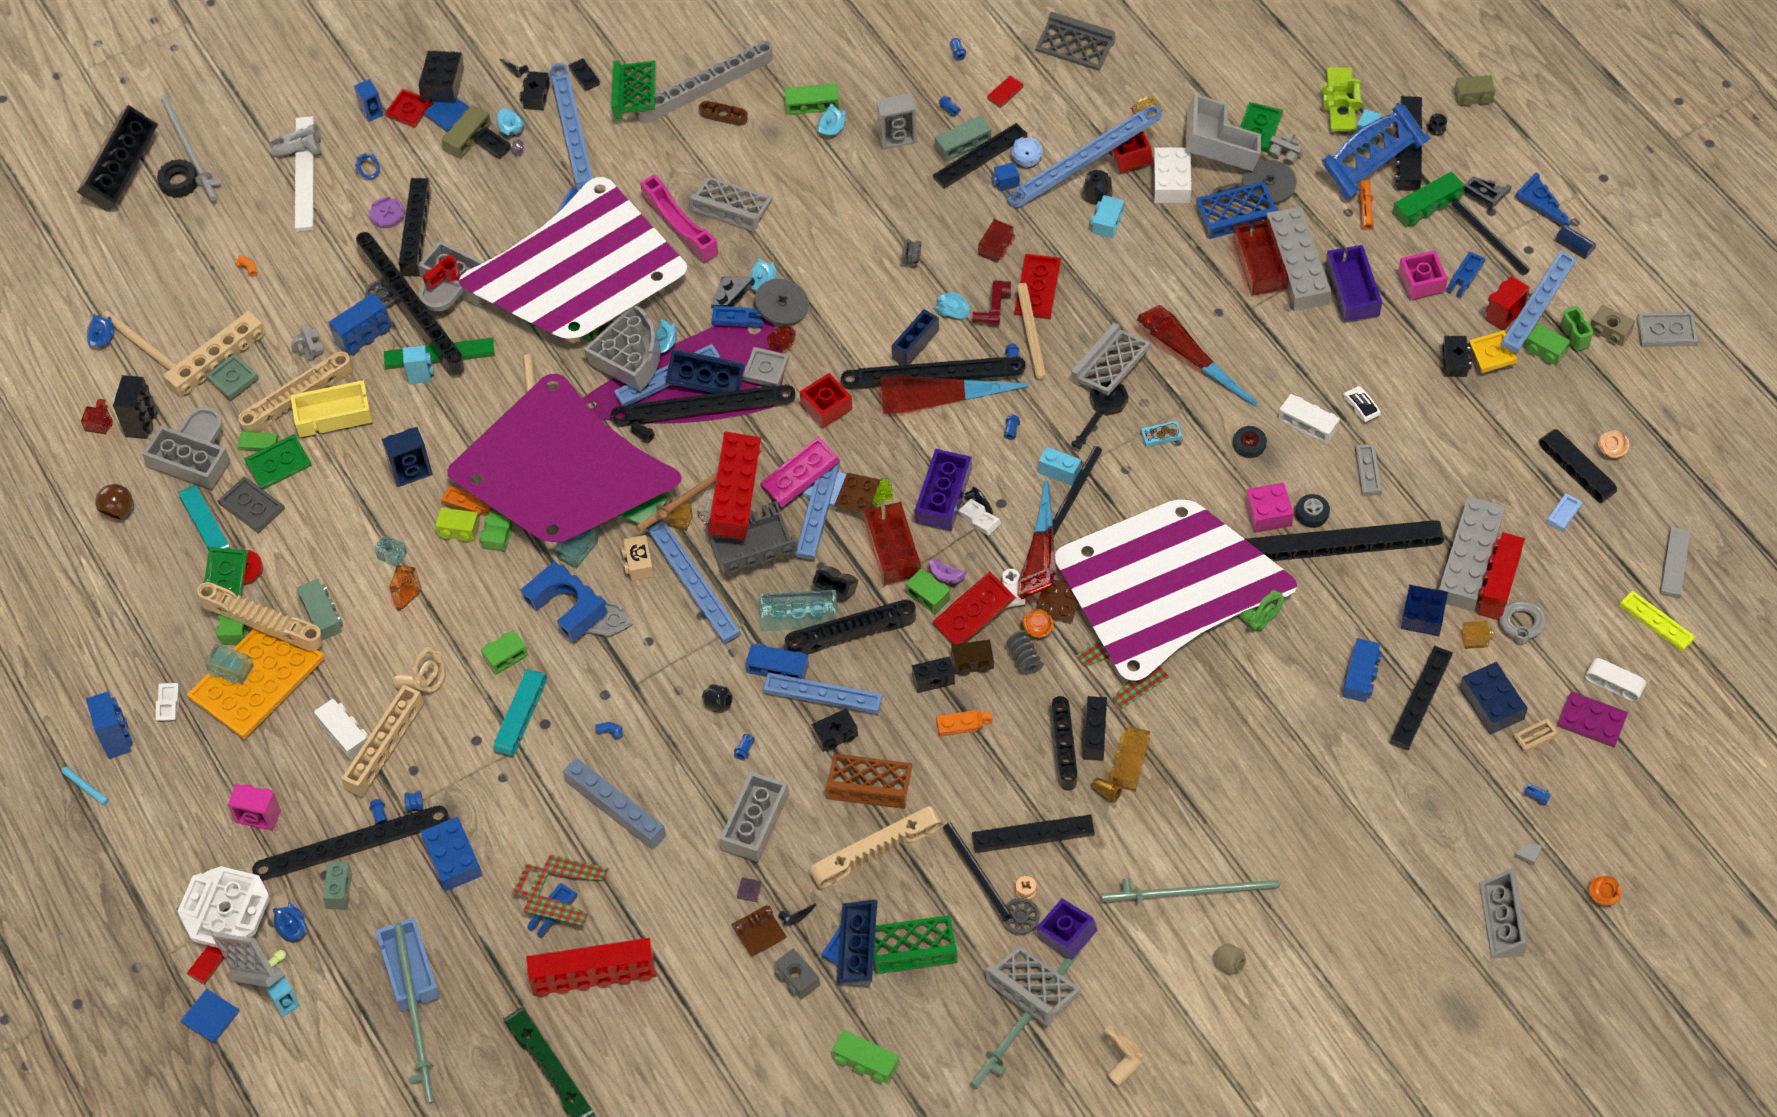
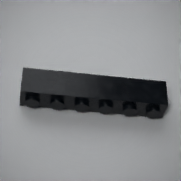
M1401 96L1400 103L1405 105L1422 129V97ZM1410 144L1396 154L1399 155L1395 161V169H1398V172L1395 174V183H1398V190L1416 191L1421 187L1422 145L1416 149L1413 144Z

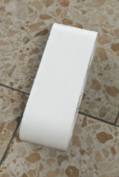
M1600 658L1593 660L1585 675V678L1592 684L1634 702L1639 700L1646 686V681L1642 677Z

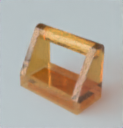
M396 566L389 589L397 611H401L420 594L421 584L415 567Z

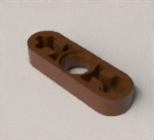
M703 101L699 105V113L703 118L737 126H743L748 122V113L743 108L712 101ZM721 111L728 112L725 116L719 115Z

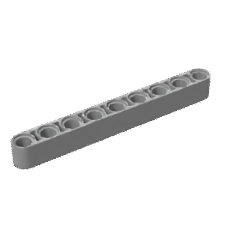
M768 41L758 42L656 93L655 110L637 112L638 120L641 123H650L770 63L773 60L771 43ZM646 100V101H645L644 103H642V104H643V105H645V104H651V102H649V101Z

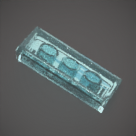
M836 590L758 594L761 632L798 630L838 619Z

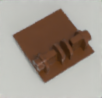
M847 473L834 507L866 514L874 512L875 505H873L872 501L881 480Z
M1045 577L1036 609L1046 611L1052 618L1073 623L1078 600L1069 584Z
M763 906L731 924L751 957L787 938L772 914L773 910L770 906Z

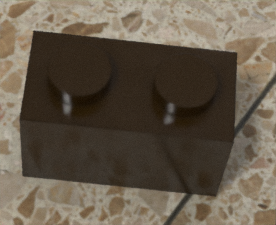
M990 639L951 645L955 675H967L978 671L987 672L994 669Z

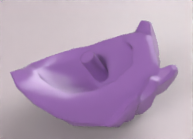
M933 558L930 559L932 573L939 581L950 585L962 581L966 576V570L961 571Z

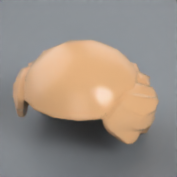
M1611 430L1600 436L1598 447L1607 458H1620L1627 453L1629 440L1621 432Z

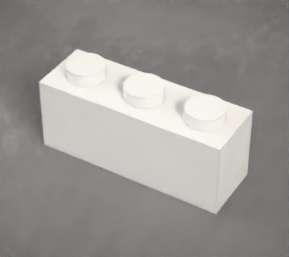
M1293 394L1289 395L1279 409L1278 420L1326 445L1339 428L1340 418L1336 415L1328 413L1317 405H1312Z
M331 699L315 710L314 714L317 722L351 761L357 756L369 736L364 729L360 730L357 727L358 723L353 716L349 717L346 714L347 710L342 703L337 704L334 699Z

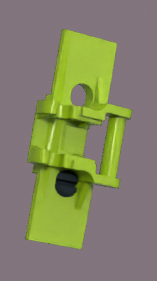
M1327 68L1328 87L1327 83L1323 82L1322 91L1324 109L1329 111L1331 131H1356L1355 109L1363 107L1360 93L1361 80L1352 79L1351 68ZM1347 94H1354V99H1349Z

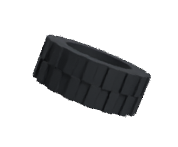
M177 159L166 162L165 165L161 166L160 170H158L157 179L162 192L166 196L182 198L193 193L197 188L196 177L198 175L191 162ZM183 173L187 176L185 181L178 184H171L169 181L170 177L175 174Z

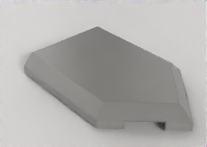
M605 600L608 613L586 632L609 637L633 624L620 603Z

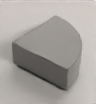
M1538 844L1525 845L1516 852L1515 857L1534 865L1543 846Z

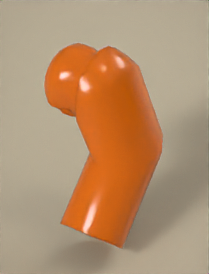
M240 255L235 259L236 266L243 267L244 265L247 267L249 276L254 277L257 275V269L253 260L244 255Z

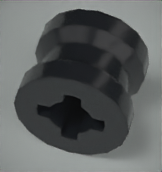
M1433 114L1430 117L1428 126L1430 134L1441 136L1445 133L1447 125L1446 116L1443 114Z

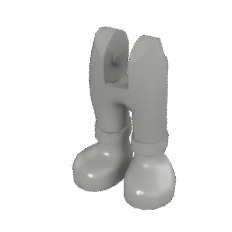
M312 124L305 129L301 128L292 133L276 136L271 140V155H288L306 147L314 154L321 153L318 141L321 139L319 127L316 124Z

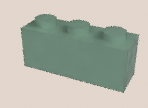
M981 116L970 119L964 124L955 126L953 129L935 136V149L943 160L947 162L991 139V129Z
M315 579L296 587L312 624L320 629L322 641L341 633L340 625L343 622L339 613L335 614L333 611L336 607L333 600H328L326 596L329 593L325 584L321 585L319 579Z

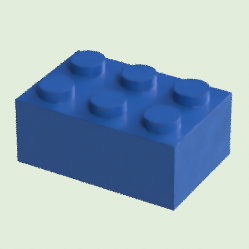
M374 293L328 322L335 344L348 355L356 353L360 348L371 343L375 338L392 328L386 305Z
M109 691L86 698L95 733L108 759L132 752L130 744H133L130 732H128V722L123 715L121 707H119L117 698H112Z
M458 816L421 831L424 844L445 892L483 876Z

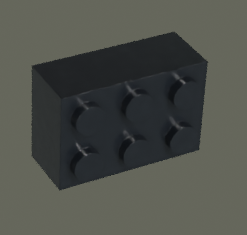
M427 52L418 84L421 101H456L464 71L462 52Z
M122 375L113 408L125 437L147 439L149 432H152L153 418L157 415V406L153 402V396L149 392V386L146 384L144 377Z

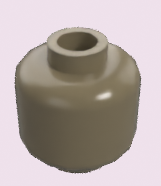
M1226 943L1218 947L1214 953L1216 966L1230 974L1240 972L1246 964L1244 951L1232 944Z

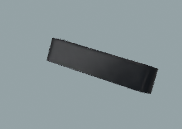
M1553 429L1539 439L1541 448L1597 502L1603 503L1617 493L1615 483L1558 429Z
M1057 696L1052 700L1051 716L1059 785L1063 790L1071 791L1077 786V764L1070 705L1066 697ZM1068 759V760H1070V761H1069V762H1064V761H1062V760ZM1065 777H1071L1072 779L1066 780Z

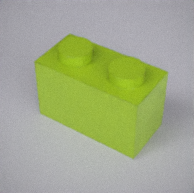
M441 507L435 525L437 535L444 539L453 538L464 542H475L480 525L478 512Z

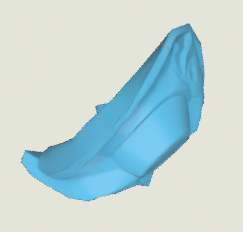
M830 104L829 108L820 117L817 126L818 131L826 135L837 134L844 128L846 120L845 110L841 112L833 104Z
M506 108L499 110L497 114L499 131L507 136L520 133L524 121L512 110Z
M759 258L757 259V263L750 272V277H753L755 280V284L751 286L752 289L757 291L764 282L777 279L774 262L770 265Z
M955 292L939 295L937 307H933L943 317L948 315L953 318L964 319L970 313L968 302Z
M660 319V326L656 333L661 353L670 350L677 339L675 323L671 326L669 322Z

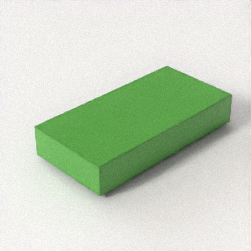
M241 431L237 447L238 450L260 451L277 443L279 437L277 433Z

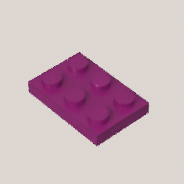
M1571 691L1557 727L1615 748L1628 712Z

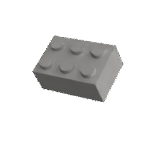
M911 93L876 100L878 136L882 149L886 150L917 143L916 108Z

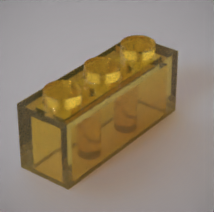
M1127 726L1126 733L1122 732L1119 744L1122 747L1121 750L1117 749L1115 756L1117 765L1112 767L1110 778L1114 782H1118L1123 789L1134 792L1137 790L1150 743L1151 731Z

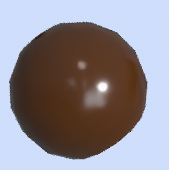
M119 484L106 485L100 489L95 499L97 511L120 520L129 515L134 503L130 491Z

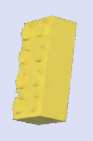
M364 380L290 395L299 438L315 435L316 431L324 433L373 422Z

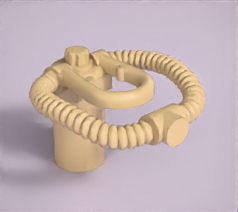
M425 647L414 660L412 665L413 674H397L394 678V686L397 689H401L403 685H406L412 689L422 690L427 693L438 690L443 684L446 674L441 658L442 653L435 651L431 647ZM427 653H430L434 661H426L418 673L419 663ZM431 664L433 666V673L426 680L423 674L427 671L428 665ZM439 666L440 677L437 683L432 687H428V685L437 676Z
M1111 1025L1105 1029V1033L1118 1044L1119 1048L1126 1055L1108 1073L1109 1077L1120 1086L1142 1065L1144 1056L1139 1046L1133 1040L1118 1032Z

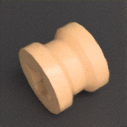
M1023 876L1017 880V897L1032 900L1035 897L1036 882L1033 878Z

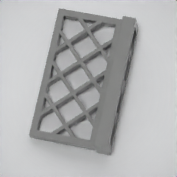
M708 176L697 193H693L690 196V211L755 232L757 223L772 203L773 197ZM711 183L717 185V187L709 189L708 185ZM724 190H732L733 192L725 194ZM720 192L721 195L713 197L712 193ZM747 195L749 198L741 199L740 196ZM733 197L737 198V201L729 202L728 200ZM762 200L765 203L757 205L756 201ZM752 202L754 205L750 207H745L744 204ZM740 205L742 209L736 208L734 206Z
M1113 323L1072 369L1073 383L1078 386L1084 384L1109 395L1150 349L1151 342L1123 331L1119 324ZM1122 337L1129 340V342L1118 344ZM1142 345L1143 347L1133 351L1132 346ZM1131 347V351L1120 353V349ZM1118 349V354L1107 355L1110 351ZM1133 356L1131 361L1122 362V358ZM1120 359L1119 364H1109V361ZM1107 362L1108 366L1097 368L1099 363ZM1122 368L1119 374L1112 375V370ZM1109 371L1110 376L1099 378L1098 373ZM1096 374L1097 376L1096 379H1086L1089 375ZM1111 381L1107 388L1100 385L1102 382Z
M217 932L212 936L232 969L227 973L230 981L270 987L285 975L281 968L270 965L255 938Z
M1021 946L995 967L991 964L986 969L987 984L1047 1027L1053 1022V1017L1081 994L1079 987ZM1022 955L1027 959V962H1014V959ZM1027 967V973H1015V968ZM1029 967H1039L1042 969V972L1030 973ZM1003 968H1012L1013 973L1004 974L1001 970ZM1042 978L1043 984H1030V979ZM1045 978H1054L1057 980V983L1045 984ZM1015 979H1028V984H1018L1015 982ZM1045 989H1058V995H1046ZM1060 989H1070L1073 991L1067 995H1060ZM1031 990H1043V995H1033ZM1046 1001H1058V1004L1051 1008L1046 1004Z

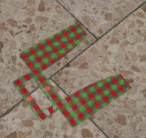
M1099 640L1075 657L1086 667L1110 656L1101 640ZM1158 666L1143 679L1129 680L1112 699L1122 709L1169 678V676Z
M549 854L543 868L530 864L525 865L512 893L529 897L523 909L524 912L583 926L588 913L566 903L538 895L548 873L577 879L604 880L609 868ZM529 870L538 871L539 873L530 892L520 890Z

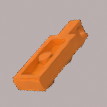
M451 485L441 499V503L458 510L478 512V516L480 514L484 516L489 515L490 510H493L491 506L470 492Z
M980 710L936 716L939 736L941 737L979 731L980 728H983V725L992 724L991 711L980 712Z

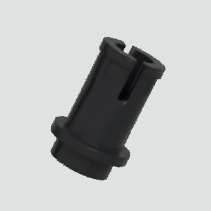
M635 421L630 428L631 432L640 436L644 442L652 441L655 436L653 429L646 428L638 421Z

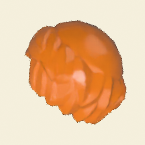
M1036 609L1024 615L1022 626L1029 636L1043 638L1051 633L1054 621L1046 611Z
M1600 875L1591 881L1589 893L1594 902L1602 906H1610L1621 899L1622 889L1614 877Z

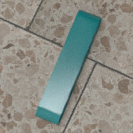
M194 484L179 491V497L208 550L209 547L231 549L197 486Z
M526 669L494 741L493 750L495 752L509 756L516 754L546 685V673Z

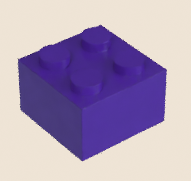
M1063 898L1036 927L1041 941L1071 960L1074 959L1098 931L1092 916Z

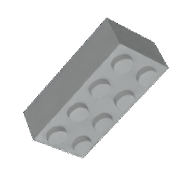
M750 771L720 837L721 850L759 862L789 796L788 784Z

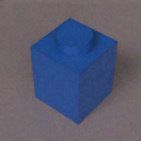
M1014 162L994 167L992 181L994 186L997 185L999 192L1020 186V174Z

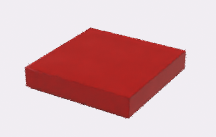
M402 89L385 111V117L416 128L424 117V112L432 106L433 102L421 101L420 95Z

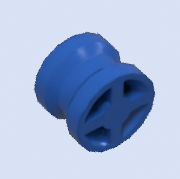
M421 790L412 794L409 792L404 793L407 812H412L413 809L424 810Z

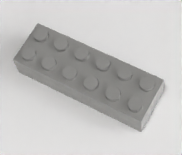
M1302 207L1267 213L1265 227L1293 310L1298 311L1329 305L1331 289Z
M1468 496L1441 581L1437 602L1475 611L1503 519L1505 506Z

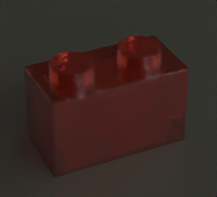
M994 219L978 244V256L998 263L1000 258L1005 256L1008 245H1011L1015 239L1014 226Z

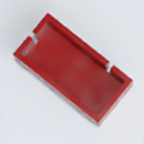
M1502 532L1500 539L1496 538L1477 603V607H1480V616L1498 621L1499 617L1503 616L1525 538Z

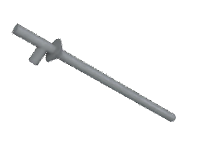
M162 96L161 101L198 173L196 183L204 185L211 201H216L218 198L212 186H221V180L212 179L211 173L204 172L167 96Z

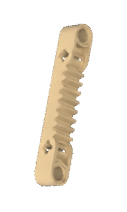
M343 351L331 355L244 410L238 417L242 431L260 432L274 423L278 416L281 417L282 412L287 413L289 408L293 409L290 395L319 390L320 388L323 389L325 386H332L347 377L353 370L349 355Z
M210 582L200 584L197 589L199 604L205 609L309 651H315L322 645L320 629L314 624L296 617L290 618L289 615L284 616L281 612L278 614L274 609L271 611L267 606L263 608L261 604L256 605L254 601L249 602L247 598L242 599L240 595L237 596L232 591Z
M932 806L925 807L818 861L811 866L809 872L820 889L827 888L848 877L851 869L856 870L857 864L863 867V861L871 863V857L877 860V854L885 856L884 850L891 853L892 846L899 849V843L906 845V841L909 843L917 842L937 832L943 826V823Z

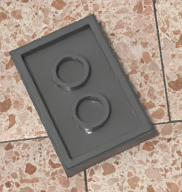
M245 476L218 500L220 506L258 534L285 509L282 503Z

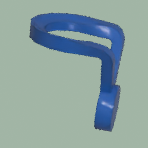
M363 153L356 157L355 167L364 178L373 179L379 174L380 165L374 154L367 155V153ZM371 158L376 165L374 174H364L360 166L362 160Z

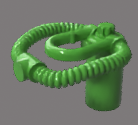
M1272 590L1270 594L1262 599L1257 611L1251 608L1238 615L1254 630H1263L1268 622L1280 612L1284 601L1283 595ZM1278 599L1277 606L1272 603L1264 609L1267 602Z

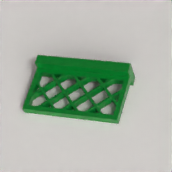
M620 60L613 61L611 107L614 118L622 119V114L655 110V60L621 65ZM652 67L647 72L643 70L645 68ZM625 70H634L630 74L625 72ZM638 73L642 74L639 78L634 77ZM646 78L651 79L647 83L643 82ZM629 80L634 81L630 85L626 84ZM638 84L641 85L642 87H640L638 90L634 88ZM646 89L650 90L647 94L642 93ZM629 91L633 92L629 97L625 95ZM637 96L642 97L638 101L634 100ZM646 100L651 102V104L643 105L642 103H644ZM629 102L633 104L629 107H624Z
M950 915L876 925V932L883 931L887 934L882 940L875 936L874 962L876 974L958 963ZM940 923H947L948 927L943 932L936 928ZM918 926L928 928L923 935L916 931ZM898 929L908 931L903 937L895 933ZM931 931L940 935L935 941L927 938ZM911 934L919 938L915 944L907 941ZM891 937L898 940L894 947L886 943ZM945 938L951 942V945L941 946L939 942ZM923 941L931 945L926 949L918 947ZM902 944L910 948L904 952L898 950ZM882 946L889 950L888 954L878 955L877 952Z

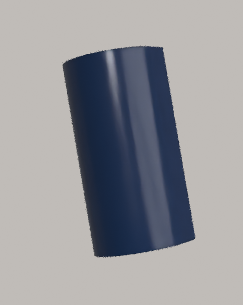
M1567 225L1560 229L1555 239L1557 243L1584 259L1596 248L1595 242Z

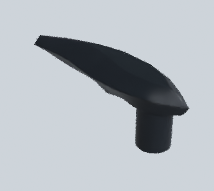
M500 58L509 70L517 76H522V73L529 71L527 65L518 67L506 59Z
M972 487L971 491L964 493L966 500L976 497L978 502L990 514H993L989 502L978 488Z
M816 903L796 911L792 915L781 911L778 917L784 921V925H793L804 919L815 908Z

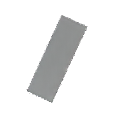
M1375 444L1356 445L1355 452L1362 496L1381 495L1382 488Z

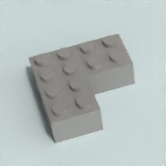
M1194 94L1187 110L1186 151L1205 156L1208 159H1215L1228 165L1231 164L1244 170L1253 171L1261 155V134L1227 124L1228 104Z

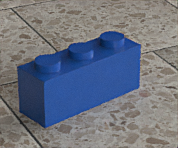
M1357 638L1344 687V698L1366 703L1367 696H1372L1374 685L1371 684L1372 679L1376 680L1378 668H1375L1376 662L1380 663L1382 652L1379 651L1380 643Z
M751 643L745 662L746 673L767 677L768 673L805 679L809 666L808 655L799 651L791 652L783 648H772L764 644Z

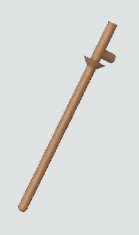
M717 472L668 505L662 506L658 504L656 506V513L636 525L637 531H643L660 519L668 521L671 511L715 483Z

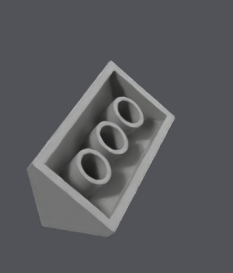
M1511 868L1480 882L1491 956L1493 958L1524 957L1527 947L1516 871L1514 868Z

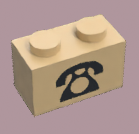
M646 535L623 539L625 547H621L622 555L628 561L624 563L626 574H630L631 581L654 577Z

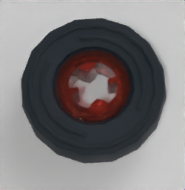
M1255 426L1242 427L1236 431L1233 437L1235 451L1245 458L1258 457L1266 449L1267 438L1265 433Z

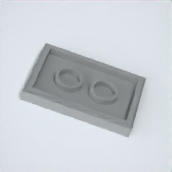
M1694 312L1638 313L1637 321L1641 347L1698 345Z

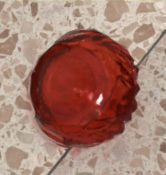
M787 324L776 328L775 331H772L767 336L770 348L778 350L790 348L794 343L796 331Z

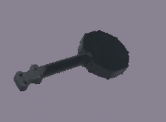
M1111 381L1102 382L1100 385L1107 388ZM1119 383L1109 395L1092 388L1090 400L1096 412L1080 436H1076V440L1072 441L1073 447L1081 449L1082 444H1086L1087 437L1103 414L1112 415L1122 412L1128 403L1129 397L1124 385Z

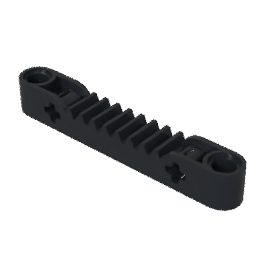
M906 599L792 631L785 637L786 650L791 652L799 651L809 655L819 652L825 647L829 648L830 644L836 646L838 642L842 644L845 640L850 642L853 638L866 637L869 633L873 635L876 631L881 633L882 630L892 631L903 628L915 622L916 607L914 602Z

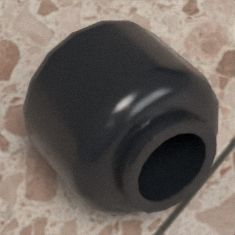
M711 684L703 691L702 699L708 709L724 711L731 706L733 696L727 687Z

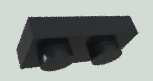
M584 58L568 65L570 72L585 92L600 85V80Z
M486 126L474 136V141L499 159L512 148L511 143Z

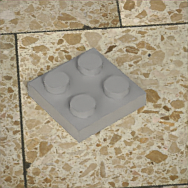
M754 347L744 371L743 380L766 386H779L789 361V355Z

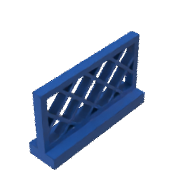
M1264 181L1196 198V203L1206 225L1209 239L1264 226L1266 224V214L1278 211L1277 206L1275 207ZM1262 188L1263 190L1262 196L1253 193L1256 189ZM1243 193L1247 197L1245 200H1241L1236 195ZM1250 197L1259 200L1256 206L1247 202ZM1220 198L1230 199L1228 205L1219 202ZM1233 201L1241 204L1239 210L1230 207ZM1210 202L1213 205L1211 209H1208L1202 203ZM1263 202L1268 204L1270 208L1262 209L1259 208V205ZM1216 205L1224 208L1222 214L1213 211ZM1244 206L1253 209L1252 213L1246 214L1242 212ZM1227 210L1236 214L1235 217L1232 218L1226 217L1224 215L1226 214ZM1210 215H1213L1219 219L1216 222L1210 223L1208 218Z

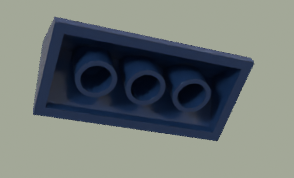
M672 348L665 383L710 393L740 390L745 363Z
M876 899L842 903L837 972L838 985L868 988L872 982L878 902Z

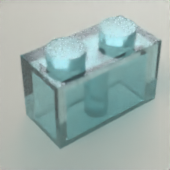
M589 529L568 540L558 542L556 546L558 560L577 569L598 543L597 532Z
M217 644L214 645L204 662L210 675L214 677L220 676L231 683L237 682L242 685L254 666L249 655Z

